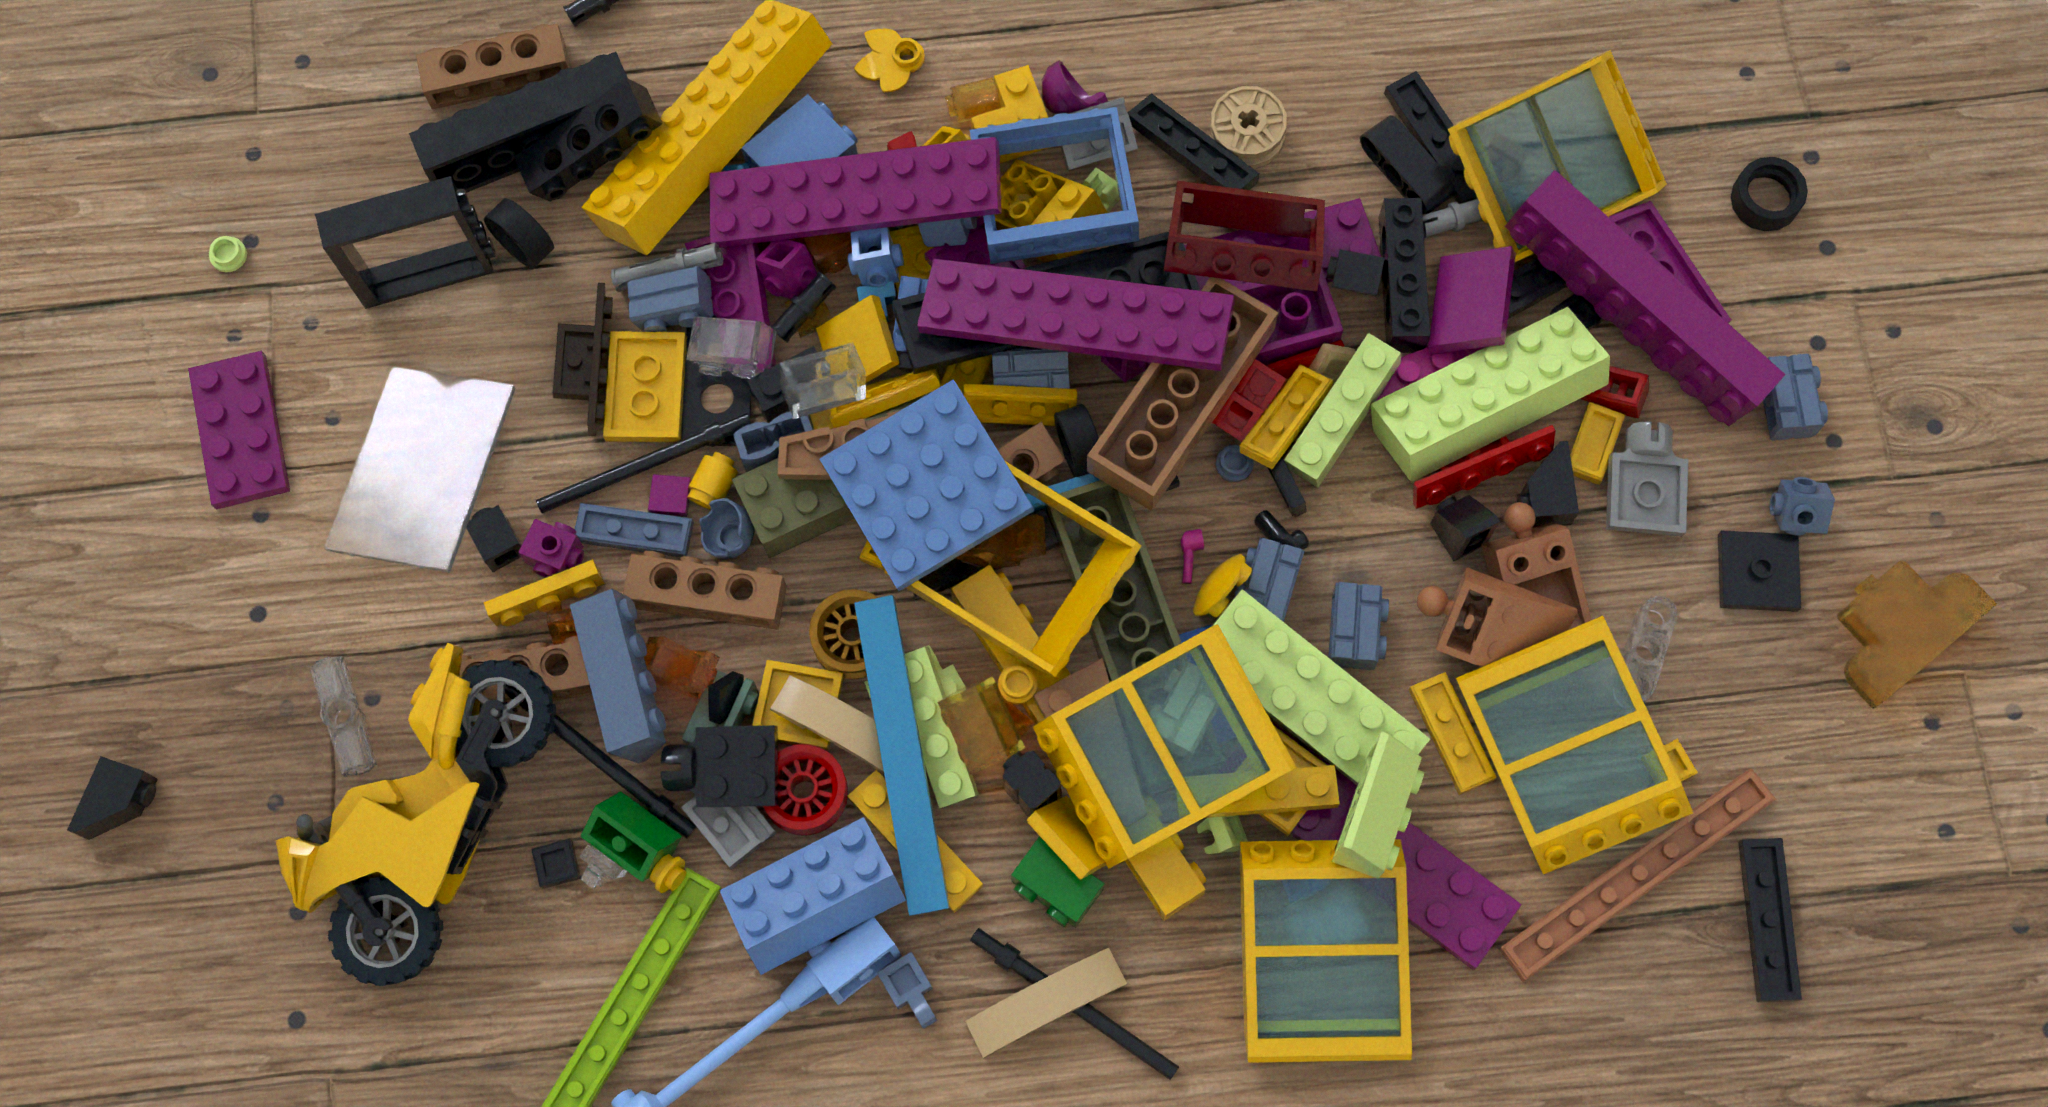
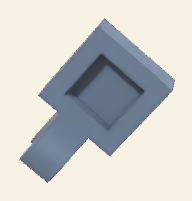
M912 952L877 972L898 1010L909 1004L923 1029L937 1021L923 996L933 988Z

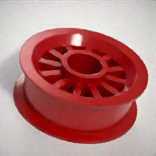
M797 744L780 750L778 752V788L786 790L778 792V801H786L780 807L763 806L772 822L788 833L807 836L827 830L840 818L848 800V784L841 765L828 751L815 745ZM800 763H807L805 771H802ZM795 765L796 773L792 774L788 768ZM815 765L819 766L820 768L813 774ZM827 773L831 777L829 779L821 780ZM782 774H784L788 778V781L781 780L779 778ZM806 781L814 785L812 794L807 798H797L794 796V789L799 783ZM832 787V793L822 791ZM819 799H824V800H827V801H829V802L827 803L826 806H824V805L819 801ZM795 805L792 815L787 814V812ZM815 805L820 812L813 815L811 807ZM802 808H805L807 817H800Z

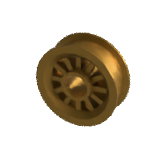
M857 589L842 590L828 596L814 611L809 627L810 642L816 658L826 670L841 672L845 679H862L867 677L864 658L860 656V652L863 651L861 639L851 642L845 640L843 635L849 628H859L857 616L851 614V609H855L854 602L878 598L874 594ZM845 611L846 617L842 618L839 613ZM834 619L838 625L830 623V621ZM826 631L833 633V634L825 635ZM834 644L830 649L827 647V645ZM843 650L841 658L836 656ZM851 653L855 654L856 660H849Z

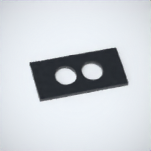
M714 314L712 318L701 320L700 325L687 327L686 329L687 346L682 439L704 431V426L716 421L721 424L745 413L751 419V392L747 380L752 378V373L741 375L736 372L734 365L725 372L713 373L703 365V356L707 349L717 344L725 345L720 333V324ZM714 384H723L729 387L734 395L732 405L721 413H711L704 409L701 404L703 392ZM734 435L725 438L726 442L717 445L737 446Z

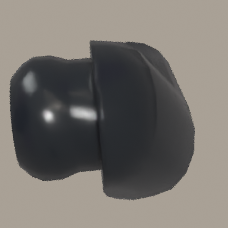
M1268 510L1262 511L1256 516L1254 523L1267 539L1300 549L1308 547L1309 540L1303 531L1295 530L1290 535Z

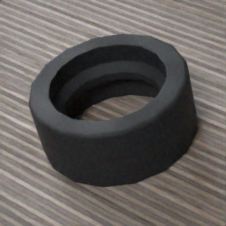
M1764 157L1749 163L1744 168L1733 185L1730 197L1732 208L1742 222L1757 230L1775 231L1789 225L1805 205L1808 189L1805 177L1796 166L1787 160L1777 157ZM1764 177L1776 180L1789 193V205L1780 211L1763 209L1754 203L1749 195L1748 187L1751 181L1755 178Z
M504 198L483 219L486 227L495 239L513 257L529 268H535L555 248L553 241L543 227L525 209L510 199Z
M1080 404L1054 414V422L1060 445L1074 478L1089 474L1087 472V455L1099 439L1087 408Z

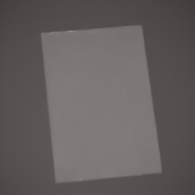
M392 366L324 549L329 552L346 554L352 557L357 556L450 573L516 388L510 384L490 382L488 380H477Z

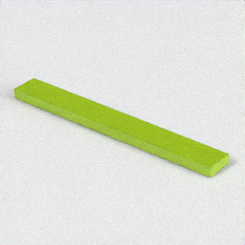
M689 868L685 869L686 876L677 889L671 892L541 1107L592 1106L720 894L721 886Z

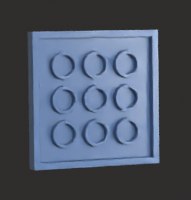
M954 379L820 458L821 463L898 591L903 590L1034 511L1032 504Z

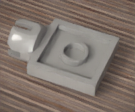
M1651 421L1632 423L1626 430L1625 451L1621 453L1612 452L1608 459L1606 530L1682 537L1686 534L1688 459H1681L1674 455L1672 451L1673 430L1669 425L1657 422V429L1651 430Z

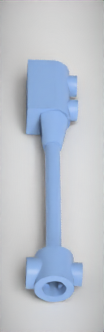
M874 917L845 931L844 934L832 943L828 940L810 949L808 953L812 958L806 962L807 965L783 991L780 999L656 1095L643 1090L635 1095L632 1089H627L618 1094L612 1100L611 1105L613 1107L669 1106L789 1011L793 1012L827 993L831 995L839 1006L876 977L878 971L895 962L902 954Z

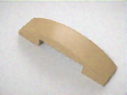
M790 675L770 710L802 729H809L873 766V770H877L880 774L884 775L875 720L838 698Z
M1107 948L1026 987L965 1022L982 1057L985 1058L1068 1013L1127 985V982L1110 949Z

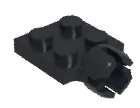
M778 726L696 727V737L690 744H669L662 750L660 764H681V771H660L663 788L668 791L693 792L696 797V807L778 806Z

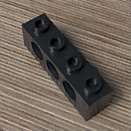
M625 78L514 156V159L529 193L551 202L563 197L567 190L578 182L592 177L595 171L607 162L619 158L623 151L634 143L648 138L652 131L663 123L647 88Z
M1384 198L1378 219L1381 257L1385 258L1382 269L1386 344L1401 353H1414L1426 348L1430 338L1421 198Z

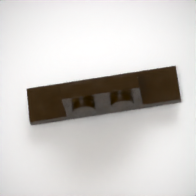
M598 283L594 326L558 323L553 398L589 401L588 436H596L597 424H604L605 401H599L600 388L606 389L608 366H601L602 353L609 354L610 331H604L605 319H612L613 297H606L605 283Z

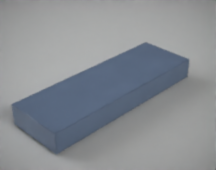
M580 503L575 530L582 544L638 552L654 551L667 556L683 557L688 554L694 522L692 518Z

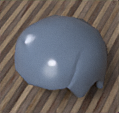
M727 498L712 500L709 503L711 506L710 512L699 519L702 530L701 543L704 550L720 560H728L743 554L751 545L755 532L746 509Z

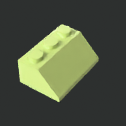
M1381 731L1368 752L1332 859L1334 863L1377 879L1384 873L1385 868L1392 871L1400 847L1393 844L1397 832H1405L1412 813V809L1406 807L1410 793L1417 795L1424 777V772L1418 770L1422 757L1386 732Z

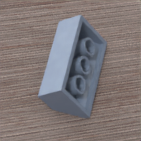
M610 589L570 604V609L606 751L609 754L636 763H642L648 760L666 743L663 730L666 729V721L662 711L656 706L653 695L656 692V683L653 675L646 668L644 656L647 654L646 645L641 635L637 633L634 622L637 619L636 607L630 597Z

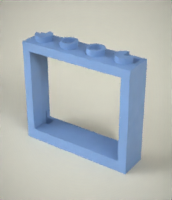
M1117 107L1100 110L1094 108L1087 112L1074 114L1060 113L1048 118L1022 119L1016 123L997 126L987 125L988 127L970 130L971 140L996 137L999 141L1000 155L1108 138L1122 211L1002 230H997L994 215L983 216L991 264L1139 241V220Z

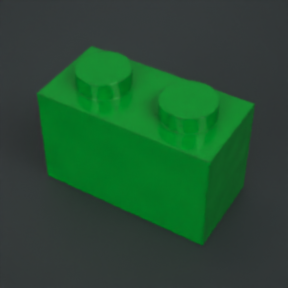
M621 791L594 807L580 836L641 882L650 878L653 868L663 856L667 854L672 856L682 838L679 833Z
M1040 836L1011 874V881L1016 884L1013 890L1031 904L1036 899L1048 908L1045 912L1046 915L1062 927L1069 923L1076 928L1104 890V883L1092 874L1079 879Z

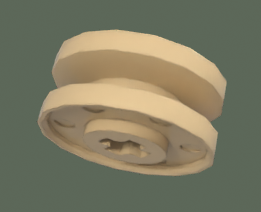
M1241 86L1227 91L1217 100L1211 112L1210 137L1255 169L1269 164L1279 155L1285 143L1287 114L1282 102L1272 92L1258 86Z

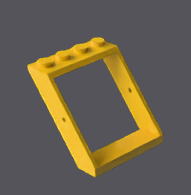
M1005 461L1024 491L1104 539V542L1031 651L1027 650L919 581L906 588L1028 666L1056 677L1058 672L1069 662L1070 654L1081 637L1089 632L1092 621L1101 607L1112 597L1114 587L1124 572L1133 565L1135 556L1142 545Z

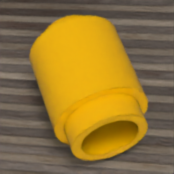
M714 452L713 456L704 455L688 486L690 492L687 498L695 504L711 510L709 503L715 499L725 498L733 484L732 479L738 474V471L733 467L735 461L718 452Z

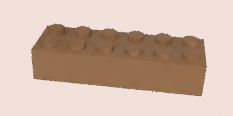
M1210 277L1201 291L1234 295L1235 303L1222 370L1215 371L1151 362L1087 455V472L1150 511H1153L1275 330L1278 317L1276 310L1220 278Z

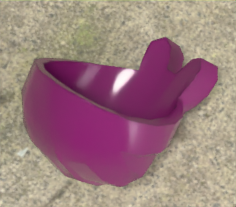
M1060 60L1050 65L1042 78V99L1046 108L1054 114H1069L1108 102L1106 94L1103 92L1089 96Z

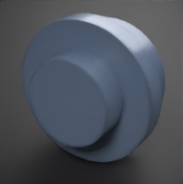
M1239 445L1226 446L1217 455L1216 470L1223 479L1229 482L1243 481L1249 477L1253 470L1254 460L1241 454Z

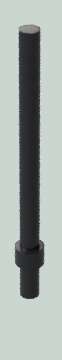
M745 413L721 424L718 421L703 427L704 431L537 499L536 502L541 513H545L707 445L715 447L726 442L725 438L733 435L740 428L751 424L748 414Z
M506 684L505 694L513 700L521 694L515 687ZM525 699L519 706L529 713L528 703ZM554 715L553 723H555L553 733L648 807V811L661 821L664 820L686 839L696 829V825L673 808L675 803L663 794L658 796L558 715Z
M978 928L970 939L972 943L994 957L995 964L1007 972L1009 969L1013 970L1031 984L1048 977L1047 974L1019 956L1021 951L1008 942L1006 945L1002 944L981 928ZM1089 1003L1072 1011L1169 1080L1172 1079L1178 1070V1065Z

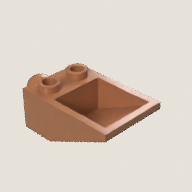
M1523 502L1510 505L1505 511L1504 522L1508 529L1515 532V534L1481 544L1489 576L1576 608L1578 611L1570 629L1591 621L1569 528L1555 522L1532 528L1536 519L1533 508ZM1518 557L1523 558V564L1514 566V561Z
M1468 567L1464 571L1453 600L1448 599L1446 592L1438 586L1423 588L1417 597V606L1424 615L1436 617L1442 613L1446 614L1438 634L1436 650L1480 666L1488 665L1570 630L1578 611L1574 607ZM1470 590L1482 594V596H1474ZM1463 620V626L1468 630H1459L1456 627V623Z

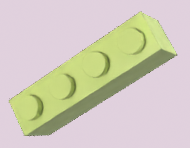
M1370 333L1367 334L1284 459L1290 471L1319 488L1371 409V403L1377 400L1401 364V352Z

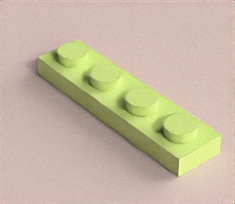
M924 646L905 654L924 765L939 808H944L978 796L979 793L930 649Z

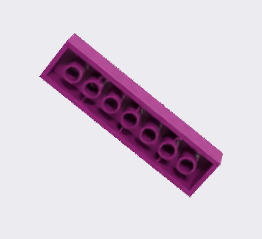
M1556 170L1527 198L1504 226L1510 231L1511 237L1518 244L1527 246L1538 256L1539 262L1546 269L1555 271L1566 281L1567 287L1574 294L1583 296L1594 306L1595 312L1602 319L1611 321L1618 327L1630 344L1639 346L1646 352L1658 369L1668 372L1674 377L1686 394L1696 397L1707 407L1709 414L1717 421L1724 422L1727 426L1732 425L1755 409L1786 375Z

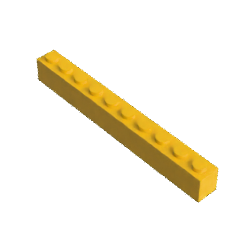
M988 565L951 588L952 599L956 605L1027 650L1031 651L1039 640L1040 636L1038 637L1031 627V624L1034 623L1031 613L1023 603L1017 606L1010 595L1014 591L1013 587L1003 572L996 574L992 566ZM974 631L1000 673L1012 665H1023L1031 669L1037 678L1036 693L1071 675L1066 667L1061 669L1056 677L1036 670ZM1034 698L1021 704L1035 725L1045 719ZM1136 773L1138 783H1141L1140 778ZM1142 794L1147 815L1125 827L1134 844L1165 828L1159 820V817L1163 814L1151 795L1145 798ZM1177 833L1124 861L1163 921L1201 898L1206 890L1203 884L1207 880L1199 866L1194 861L1189 864L1181 853V850L1185 847Z

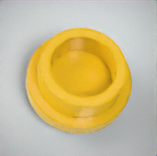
M1009 666L999 676V693L1004 700L1011 704H1024L1030 701L1036 693L1037 678L1033 671L1026 666Z
M667 854L657 862L650 874V881L655 884L657 891L660 893H664L669 889L674 891L680 886L686 876V871L684 870L685 860L679 856L674 858Z

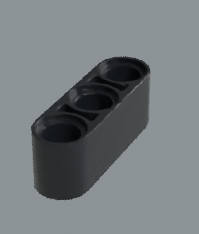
M1389 115L1360 136V143L1364 152L1404 198H1421L1422 215L1430 213L1455 195V187L1449 176L1395 116Z

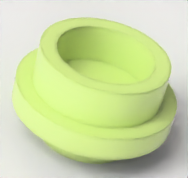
M222 236L215 239L210 245L209 260L221 272L236 271L246 261V247L235 237Z

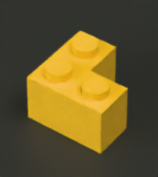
M1029 65L994 75L995 98L999 109L971 117L972 129L988 127L987 125L997 126L1016 123L1022 119L1048 118ZM1047 148L1000 155V163Z

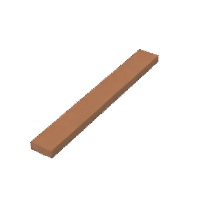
M1752 768L1748 769L1692 810L1693 814L1674 822L1499 948V951L1522 982L1526 981L1770 805L1776 798Z

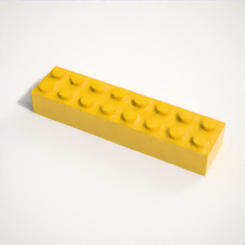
M765 0L755 9L754 14L740 29L733 33L730 41L717 55L710 59L705 69L694 81L686 86L685 91L673 105L663 112L660 118L663 124L653 130L648 138L638 141V144L615 166L614 171L591 193L590 198L581 207L604 236L644 255H648L709 186V173L721 172L830 48L832 42L813 13L775 0Z

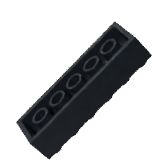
M617 52L608 55H598L588 63L575 68L563 69L548 79L540 82H530L520 90L507 95L495 96L488 100L487 103L472 109L459 110L453 116L439 122L426 123L418 130L409 133V136L430 182L451 176L458 190L464 188L467 193L520 172L514 156L628 77Z

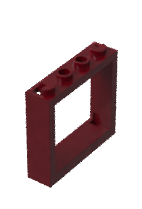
M1177 181L1164 271L1317 291L1324 250L1325 200ZM1183 193L1194 194L1193 203L1182 202ZM1305 209L1317 210L1315 218H1304ZM1187 222L1307 238L1308 250L1303 251L1181 234L1182 224ZM1180 243L1187 244L1186 251L1179 250ZM1303 259L1307 260V267H1302Z

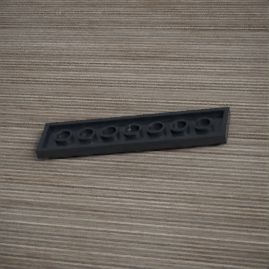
M1169 232L1141 238L1136 242L1117 244L1021 268L1024 270L1200 291L1195 275L1164 271ZM1180 243L1179 250L1186 251L1184 244ZM925 293L892 301V309L913 374L1023 347L920 333L917 324Z

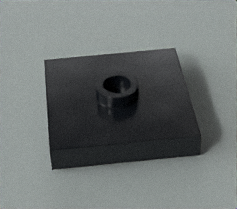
M1720 531L1718 534L1720 608L1798 612L1801 609L1799 536L1780 533Z

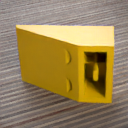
M1016 159L1000 178L1001 214H994L997 230L1108 212L1095 189ZM1084 250L1039 256L1036 258L1042 262H1049L1081 254Z

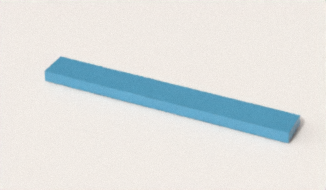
M890 595L854 602L909 916L950 909L895 597Z

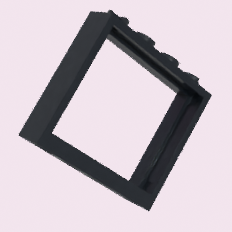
M451 176L315 214L323 249L365 309L494 273L490 259L495 257L493 242L490 237H487L482 221L478 220L474 206L470 205L465 189L458 190ZM453 215L468 240L371 268L367 266L353 245L356 242Z

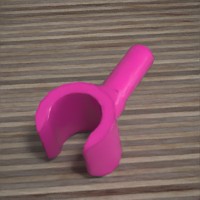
M1201 529L1186 531L1181 538L1184 558L1182 583L1192 584L1193 551L1204 550V539Z

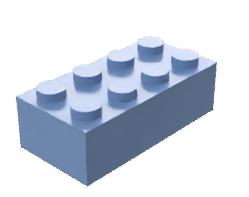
M864 817L719 890L744 947L760 975L906 901Z

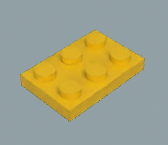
M610 332L603 438L606 442H677L681 440L687 346L685 332Z

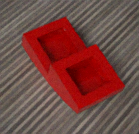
M1255 359L1212 423L1242 442L1288 379Z

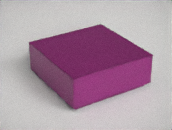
M653 474L648 512L687 517L689 508L687 496L690 492L688 486L691 478Z

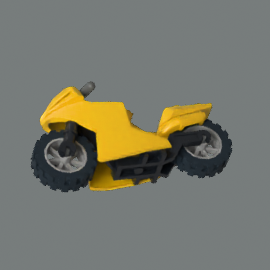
M447 643L444 649L439 648L431 660L429 668L433 671L426 684L421 683L411 698L410 704L414 707L408 718L411 728L432 759L425 770L399 779L382 780L353 787L348 790L331 816L317 823H313L312 817L307 814L299 816L296 821V831L300 838L288 836L276 840L281 874L292 895L296 908L311 914L325 900L337 894L341 897L337 902L339 904L337 910L333 911L329 922L333 923L332 930H328L329 942H333L334 949L331 951L335 960H340L343 965L341 967L343 971L348 975L352 974L357 977L356 980L359 982L375 984V986H386L412 979L432 963L435 952L440 949L442 943L440 931H443V920L439 918L438 912H440V908L434 900L436 899L441 904L449 905L463 883L480 838H485L488 832L485 827L494 810L500 809L503 803L500 799L508 788V782L502 767L516 766L521 762L532 759L538 750H542L546 746V740L549 734L553 733L555 727L553 720L554 715H556V704H553L552 691L549 686H546L543 681L544 679L529 667L509 660H488L481 665L470 667L466 670L467 673L461 676L460 668L463 648L451 643ZM506 684L515 687L521 692L509 703L505 702ZM497 685V700H489L482 694V691L488 687ZM526 699L529 717L514 714L518 711L516 706ZM481 702H482L483 705H482V707H481V711H480V715H479L480 704H481ZM511 721L527 723L525 729L515 738L512 732ZM392 901L400 903L407 910L400 916L393 915L391 912ZM409 917L413 919L415 934L401 931V928L407 926L408 922L406 920ZM359 923L363 926L362 933L358 931ZM364 938L366 943L373 946L369 954L364 950L359 939ZM400 938L412 941L411 946L403 955H401L396 944L400 941ZM385 942L394 960L384 961L376 959Z

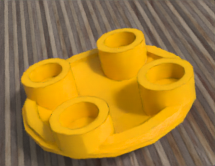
M1242 554L1234 555L1225 560L1206 577L1195 599L1193 607L1195 616H1204L1209 613L1216 618L1226 609L1229 603V599L1226 596L1235 585L1237 587L1241 586L1252 572V568L1245 563L1246 560Z

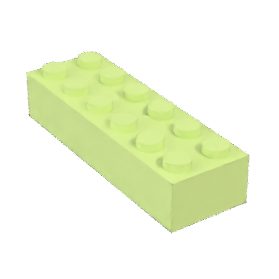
M1566 307L1507 336L1504 345L1489 346L1478 350L1371 403L1372 429L1412 483L1608 385L1610 355L1575 314Z
M1243 589L1237 593L1212 625H1219L1268 716L1330 765H1335V769L1354 784L1358 785L1368 752L1381 731L1392 735L1416 754H1419L1429 742L1430 738Z

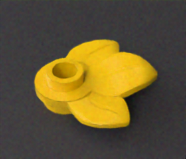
M872 29L864 33L866 42L872 51L855 65L854 70L866 80H880L882 92H894L904 87L909 80L910 74L921 68L925 60L924 49L914 39L901 38L892 29ZM904 55L913 56L910 60L901 59Z

